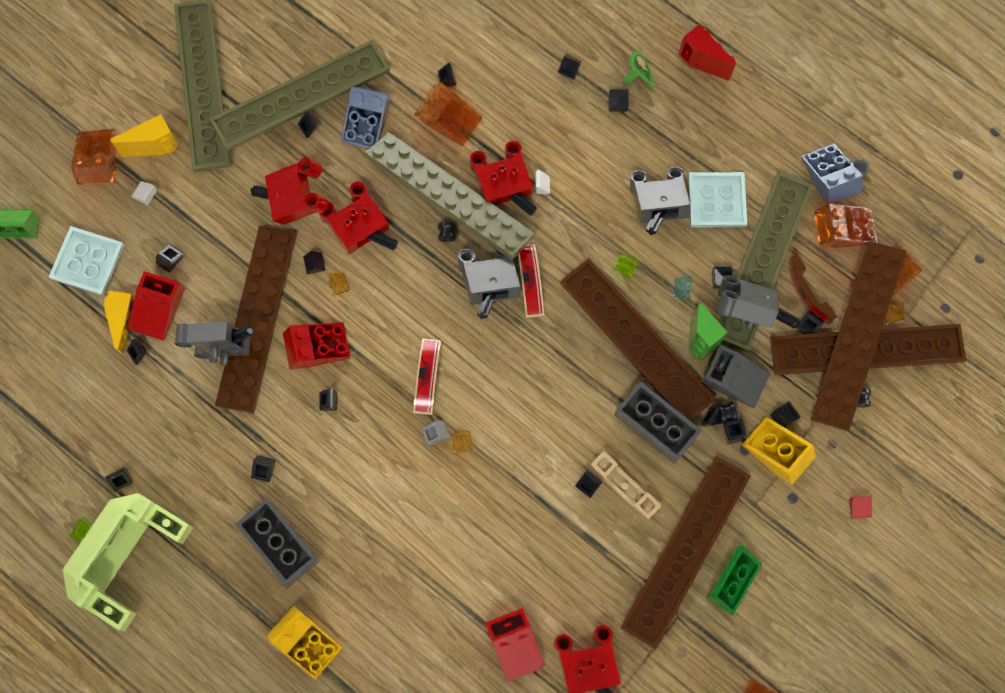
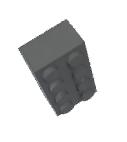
M641 381L614 414L615 417L673 464H676L702 431Z
M267 498L235 524L288 588L320 562Z

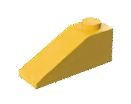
M109 291L108 296L104 298V309L114 348L119 353H124L134 296L128 293Z

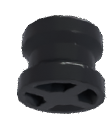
M453 222L439 223L438 230L440 234L438 235V240L441 242L455 241L457 239L455 234L456 224Z
M863 388L857 407L865 408L871 406V401L869 400L871 395L870 389Z
M728 402L724 406L722 404L717 405L720 409L721 424L728 420H737V411L733 402Z

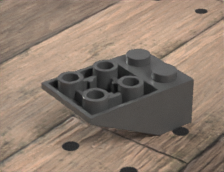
M720 344L702 384L755 408L770 374L738 352Z

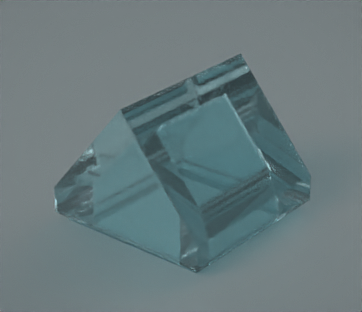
M691 276L675 279L674 297L690 299Z

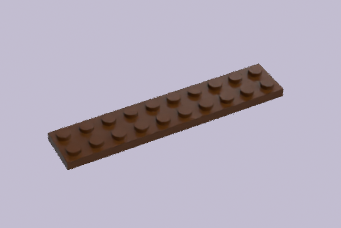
M259 226L235 321V327L238 329L251 326L252 330H254V335L250 337L249 355L228 356V364L224 366L215 403L216 407L252 414L255 412L296 240V232Z
M868 241L811 416V421L843 431H850L907 250Z
M589 258L560 281L563 288L657 393L689 421H692L716 400L710 391Z
M961 324L882 329L869 369L963 363L966 361ZM839 332L771 336L770 346L774 375L826 372Z
M715 457L620 629L650 647L657 648L751 475L723 459Z

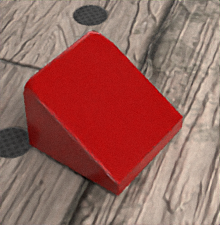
M872 496L852 497L849 499L851 519L872 517Z

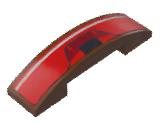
M797 253L794 254L789 261L791 280L798 296L813 314L828 324L832 323L837 316L827 301L822 304L818 302L802 276L806 271V267Z

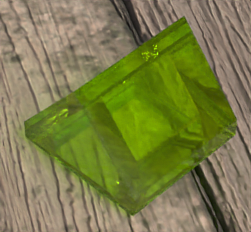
M623 253L619 257L614 269L630 278L640 262Z
M78 519L69 537L81 542L92 527V524Z

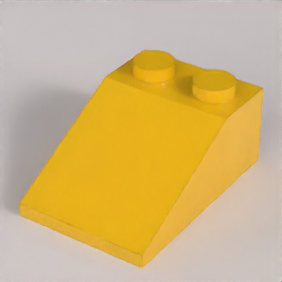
M161 114L110 139L121 157L160 156L170 154L179 148Z
M768 417L760 423L742 444L747 451L774 474L791 485L794 484L816 458L814 445Z

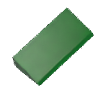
M737 546L706 600L727 613L734 615L762 563L743 546Z

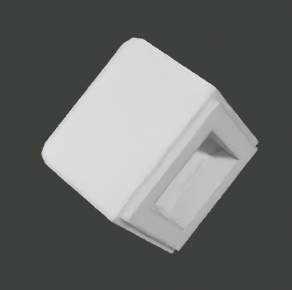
M537 170L535 176L536 193L550 194L549 176Z
M141 181L131 197L149 205L157 189L154 185Z

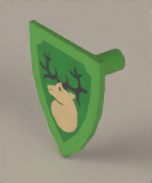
M641 51L631 53V73L625 76L623 81L628 84L640 76L654 89L653 76Z

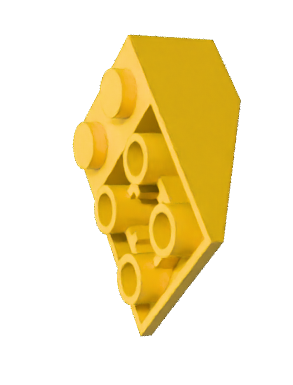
M294 605L266 636L276 648L315 680L342 649L337 642Z

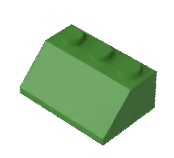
M8 208L2 209L0 211V238H37L39 217L33 210L23 208L21 211H14Z
M702 303L698 305L690 321L689 351L695 359L698 358L700 361L715 351L728 333Z

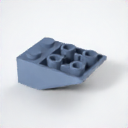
M351 87L341 142L371 148L380 140L385 124L391 94L361 87Z
M835 143L801 156L819 194L828 205L862 192L863 175Z

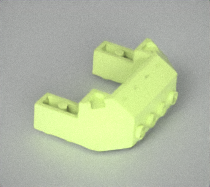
M139 493L109 500L63 568L67 598L80 608L87 609L116 629L126 631L135 618L136 613L104 592L149 525L182 545L194 527Z

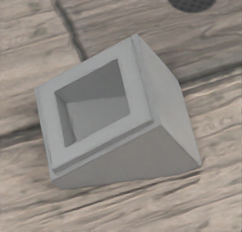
M434 421L421 428L427 446L450 438L444 421Z

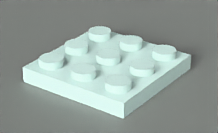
M695 172L688 174L690 228L747 226L744 172Z
M70 226L49 278L104 296L125 245L123 242Z

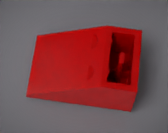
M698 25L683 37L678 55L690 67L727 81L731 79L736 66L735 59L731 54H727L718 41L711 37L707 29H703Z
M144 271L136 289L128 330L164 341L185 290L180 282Z
M344 322L290 325L282 333L289 369L309 368L351 358Z
M523 608L485 623L507 682L545 667Z

